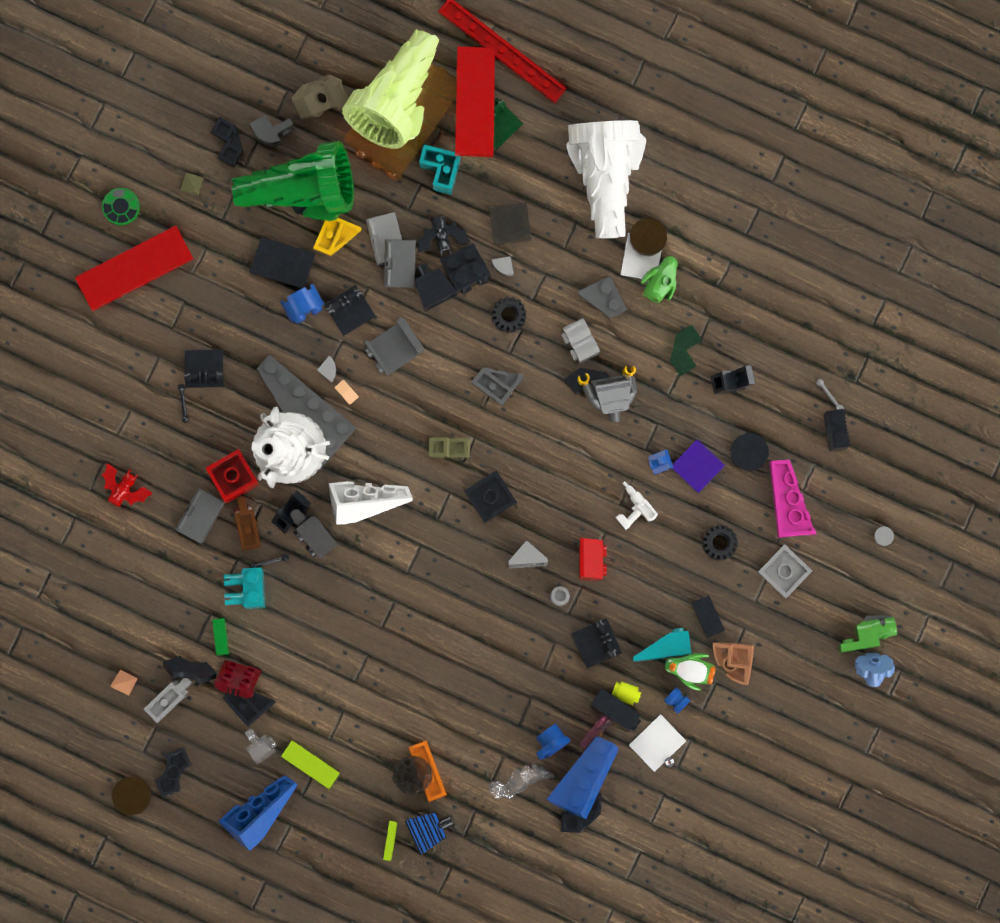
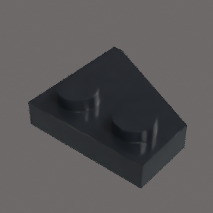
M233 689L231 694L228 692L223 697V700L247 727L251 726L276 703L275 700L255 692L253 697L248 699L239 696L240 690L237 696H235V689Z

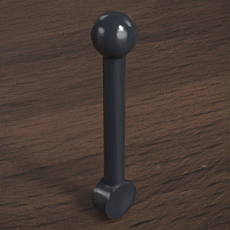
M179 384L178 390L181 395L183 412L182 422L187 423L189 417L186 413L184 396L186 388L184 384Z
M283 554L275 559L257 564L251 563L250 568H257L282 560L286 562L289 560L288 554Z

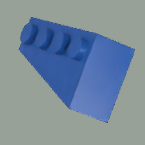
M596 736L547 800L552 805L587 819L619 748L614 743Z

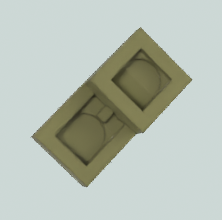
M429 438V457L470 458V439Z

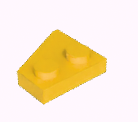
M340 218L334 221H325L313 249L331 257L360 233L362 228Z

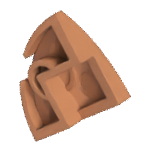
M713 642L714 658L717 665L722 666L727 672L726 676L739 684L749 685L754 645Z

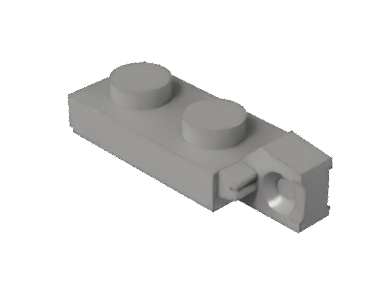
M184 678L180 683L177 680L171 682L144 710L156 723H159L186 697L185 695L188 694L186 689L193 682L188 678Z

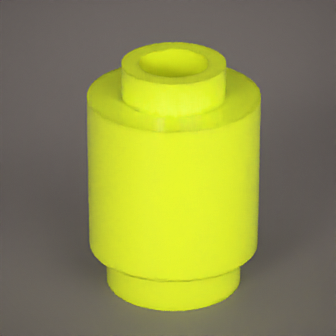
M621 681V683L616 682L612 696L623 703L633 706L634 702L638 703L641 692L638 691L639 687Z

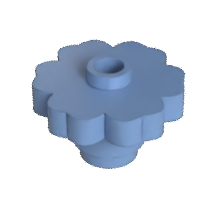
M866 653L865 656H858L855 660L856 673L864 678L868 686L878 687L885 677H891L894 673L895 665L893 664V659L887 655L880 656L879 653Z

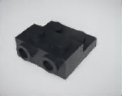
M474 243L440 259L457 294H466L472 290L471 287L477 284L479 286L484 285L491 278V274Z

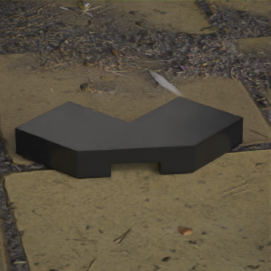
M219 117L210 132L213 136L226 142L217 159L234 168L243 154L236 125Z
M579 368L566 377L564 381L573 393L577 395L583 390V386L577 381L578 376H580L581 381H587L585 373H587L590 377L589 384L593 380L610 378L607 372Z
M597 795L587 819L573 813L562 812L561 832L581 833L601 815L602 795Z

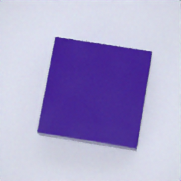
M696 440L673 464L674 468L672 470L699 493L725 465L700 441Z

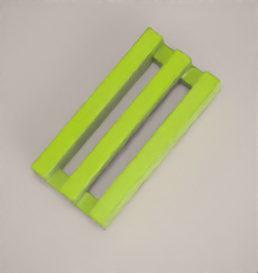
M389 821L383 860H392L398 825L394 821Z

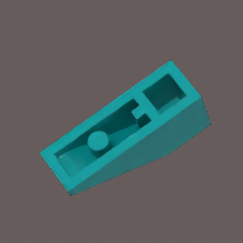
M684 628L672 629V633H668L632 658L633 662L692 654L689 631H684Z

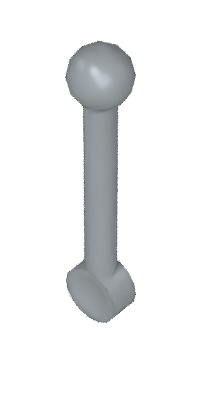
M818 379L816 382L817 386L824 390L836 406V410L844 409L824 386V381Z

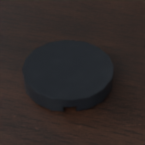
M745 433L738 436L731 446L733 463L744 471L760 469L766 463L769 456V448L766 441L755 433Z

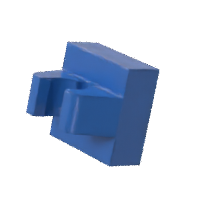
M668 450L648 456V462L654 475L674 468Z

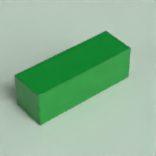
M225 618L213 619L216 656L230 655Z

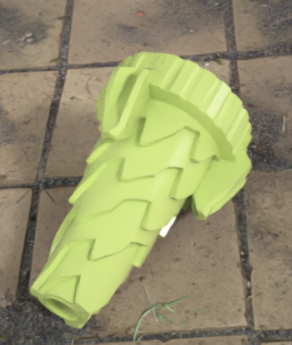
M416 29L409 41L399 49L393 61H388L385 68L378 73L368 87L356 89L352 92L342 108V114L356 132L367 140L390 149H398L406 144L408 140L414 139L415 136L419 135L424 107H416L417 104L415 102L423 90L421 88L422 84L429 75L427 71L431 66L439 42L437 36Z

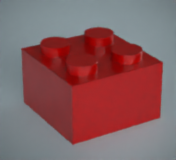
M239 449L206 467L208 474L226 504L260 485Z

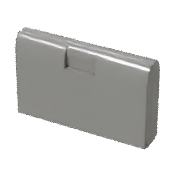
M395 212L366 220L377 265H383L385 262V239H402Z

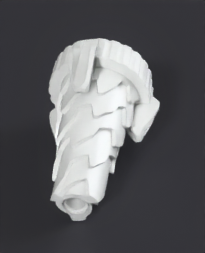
M604 121L568 125L569 141L566 144L567 150L578 174H583V184L586 186L587 198L591 206V221L594 220L595 237L601 239L625 237L624 206H627L626 194L629 192L628 175L631 174V169H639L646 145V138L640 133L638 121Z
M273 407L269 416L265 413L260 415L263 424L258 428L252 443L253 456L261 471L257 476L259 481L262 479L267 480L271 488H274L277 482H282L283 484L299 483L315 475L317 470L321 468L324 459H329V456L325 453L326 446L330 445V442L325 441L322 430L319 429L317 423L313 422L311 418L305 417L303 414L281 413L278 407ZM267 444L273 446V452L270 455L265 452Z

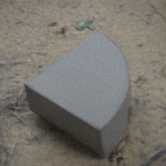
M510 256L492 259V264L497 271L506 276H514Z
M328 356L317 371L331 383L336 377V365L333 359Z

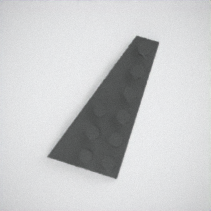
M268 355L257 370L283 413L303 414L305 417L311 418L313 422L317 423L319 429L322 430L325 441L330 442V445L326 446L325 453L329 456V459H324L321 468L318 469L320 471L356 430V427L271 355Z

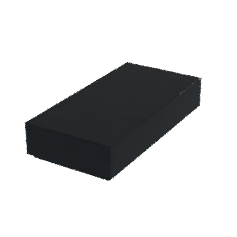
M709 595L691 603L706 638L725 631Z

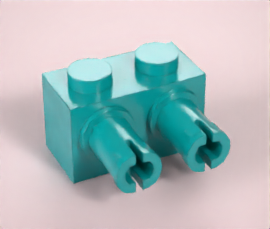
M244 568L241 574H224V580H227L224 581V586L242 585L243 587L242 593L224 594L225 599H231L225 600V606L242 604L245 609L265 608L264 570L262 568Z

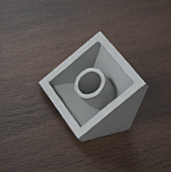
M526 541L509 560V569L547 566L548 559Z

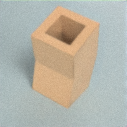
M344 380L334 387L349 405L359 397Z

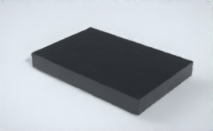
M261 237L250 274L303 289L306 286L316 254Z

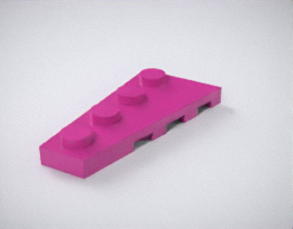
M790 460L770 461L777 537L816 535L817 533L812 526L811 517L804 504V498L802 493H800L798 481Z

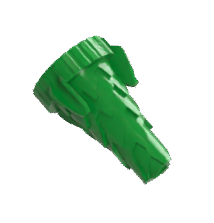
M341 141L321 143L318 145L317 153H310L302 158L293 159L286 164L270 166L271 169L254 171L251 173L252 175L232 178V194L235 206L307 207L303 212L304 217L324 221L336 220L340 214L352 210L353 175L347 151Z

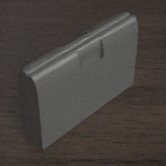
M385 239L384 287H415L416 240Z
M197 488L175 530L203 544L225 502Z

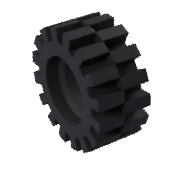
M508 296L505 299H499V302H496L492 309V320L496 328H499L502 332L506 331V333L516 332L517 329H521L526 319L524 304L519 299L516 300L515 297L509 298ZM506 308H512L516 311L517 316L511 322L505 321L501 316L502 311Z
M726 525L711 527L705 533L702 541L706 555L708 554L711 559L713 558L717 561L730 558L735 553L738 544L737 535L733 532L734 530ZM721 535L727 539L728 544L725 549L717 550L713 546V539L716 536Z

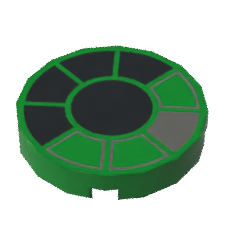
M116 188L105 195L102 202V211L110 223L117 226H125L137 219L140 213V202L131 190Z

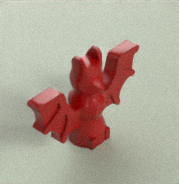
M106 464V470L102 476L105 479L104 489H109L112 492L107 498L110 503L120 507L123 500H125L132 506L135 502L144 503L145 499L152 495V492L144 487L130 493V487L134 485L139 475L133 476L130 474L131 469H129L127 474L123 476L122 482L117 484L115 482L117 470L111 465Z

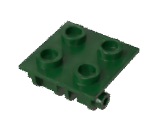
M498 98L494 100V148L496 150L523 125L505 106L506 103Z

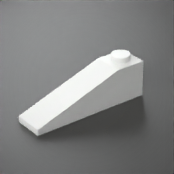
M349 481L329 483L331 507L336 525L355 523L412 501V495L408 486L383 485L382 487H374L372 483L360 486L354 485V482Z

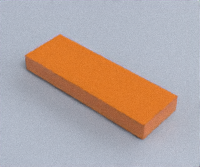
M427 740L408 747L428 802L446 796L445 788Z

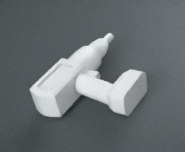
M623 482L622 484L626 487L631 501L635 504L632 507L633 512L627 519L623 514L615 517L623 528L627 530L641 514L648 522L655 520L658 513L638 491L636 492L632 486Z

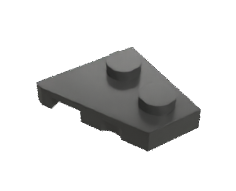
M611 276L577 292L578 296L584 298L609 319L627 311Z

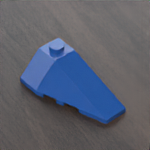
M283 776L265 787L264 792L257 797L252 795L244 805L233 807L219 820V823L239 844L251 851L267 834L297 787L296 782L287 776Z

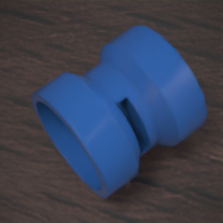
M677 687L664 700L667 705L673 706V711L677 714L691 701L687 696L683 697L681 690Z

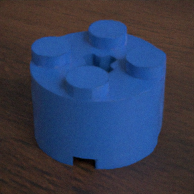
M314 284L310 285L312 289L307 290L305 287L286 297L288 299L287 302L280 301L290 322L299 324L306 320V315L310 313L316 315L323 311L322 306L324 303Z

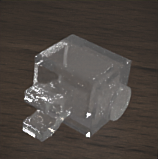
M251 728L245 732L252 743L246 750L257 765L277 752L275 747L278 745L272 736L268 738L267 735L258 738Z

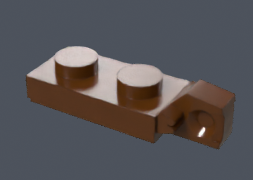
M245 496L237 498L239 508L235 509L234 514L242 551L261 548L252 505L247 506Z

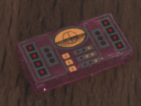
M602 716L579 743V746L585 751L596 736L601 737L612 724L606 716Z

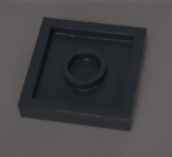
M497 470L464 490L484 523L517 504V501Z

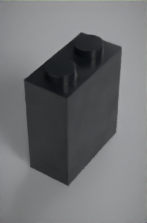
M602 688L590 705L591 708L627 732L631 729L634 731L641 722L638 719L641 714Z

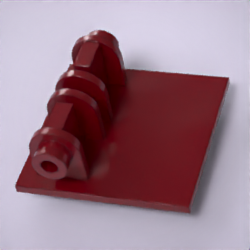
M224 660L215 680V688L226 693L229 690V694L235 689V696H237L240 690L239 696L246 699L252 698L255 685L262 670Z

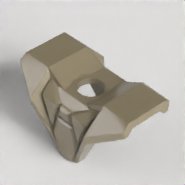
M326 75L319 80L303 84L292 96V101L301 119L320 117L325 110L334 107L339 111L348 100L342 86V80L333 75ZM318 93L325 94L326 102L323 103L318 100Z

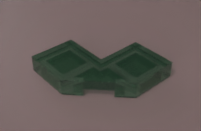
M693 325L680 331L675 336L670 362L680 377L696 368V364L687 350L702 342V339Z

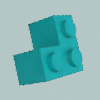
M424 145L419 161L420 168L436 172L433 182L434 191L452 195L461 156H455V152Z

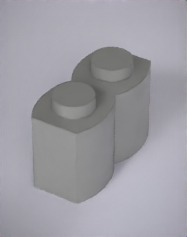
M583 318L563 327L561 337L565 344L569 343L572 350L569 352L574 361L578 360L579 364L600 354L599 347Z

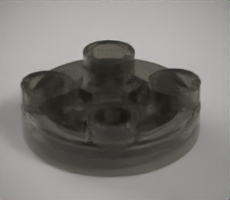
M415 755L407 756L396 764L392 780L403 793L417 795L424 792L430 786L432 770L428 762L422 757Z

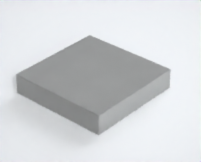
M785 544L758 571L785 599L812 572Z

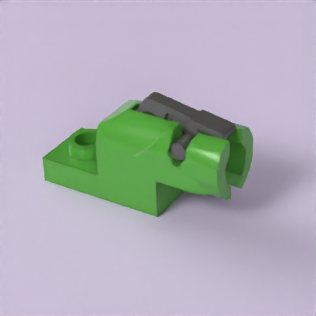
M866 616L863 622L855 626L857 642H854V639L842 640L843 644L838 645L839 653L879 647V638L883 640L897 635L895 618L892 616Z

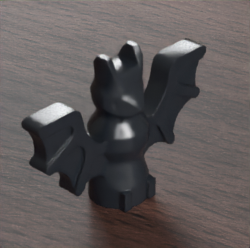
M444 216L431 219L433 228H424L423 236L417 240L419 243L418 252H425L430 250L431 240L433 238L437 239L440 256H442L444 251H448L451 254L450 242L447 239L448 235L453 236L459 245L470 242L466 236V230L459 229L456 222L452 225H446Z

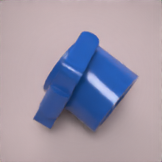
M555 723L536 737L542 746V749L536 754L539 760L550 758L566 746L570 739L563 734Z

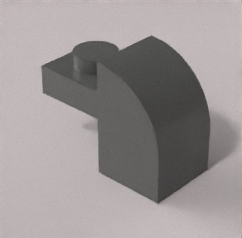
M266 115L249 123L258 141L268 147L282 145L280 137L285 138L291 135L295 129L290 118L274 127Z

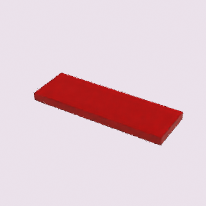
M457 46L455 156L493 157L495 48Z
M174 226L78 275L75 279L93 312L194 260L177 226Z

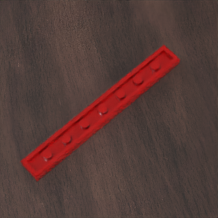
M447 0L438 10L440 15L481 47L495 48L496 59L554 104L567 90L565 86L455 0Z

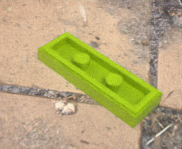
M293 740L281 756L328 789L331 788L340 775L334 768Z

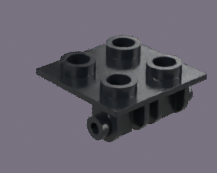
M356 285L324 304L343 336L376 317Z
M223 349L185 350V388L224 387Z
M607 618L571 633L586 668L622 654Z

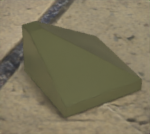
M186 172L180 191L199 196L204 178Z

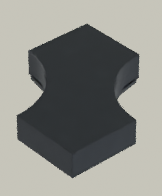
M181 656L163 662V667L174 679L188 678L198 684H202L217 677V673L208 662L193 663L183 659Z
M184 747L166 754V769L155 780L162 798L181 791L180 777L183 771L191 766Z

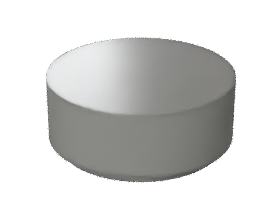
M880 527L874 533V540L880 546H888L894 539V533L888 527Z
M559 586L552 590L550 598L553 604L563 606L568 603L570 594L565 587Z

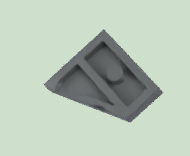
M483 367L471 383L499 405L503 406L524 376L522 374L517 375Z

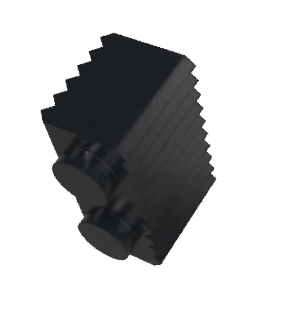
M844 409L830 410L824 413L829 452L846 450L850 446Z

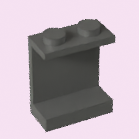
M403 317L396 321V325L372 341H365L366 348L364 350L369 358L374 357L377 362L374 365L380 374L384 372L388 376L424 352V347Z

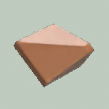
M120 670L110 687L129 696L138 678Z

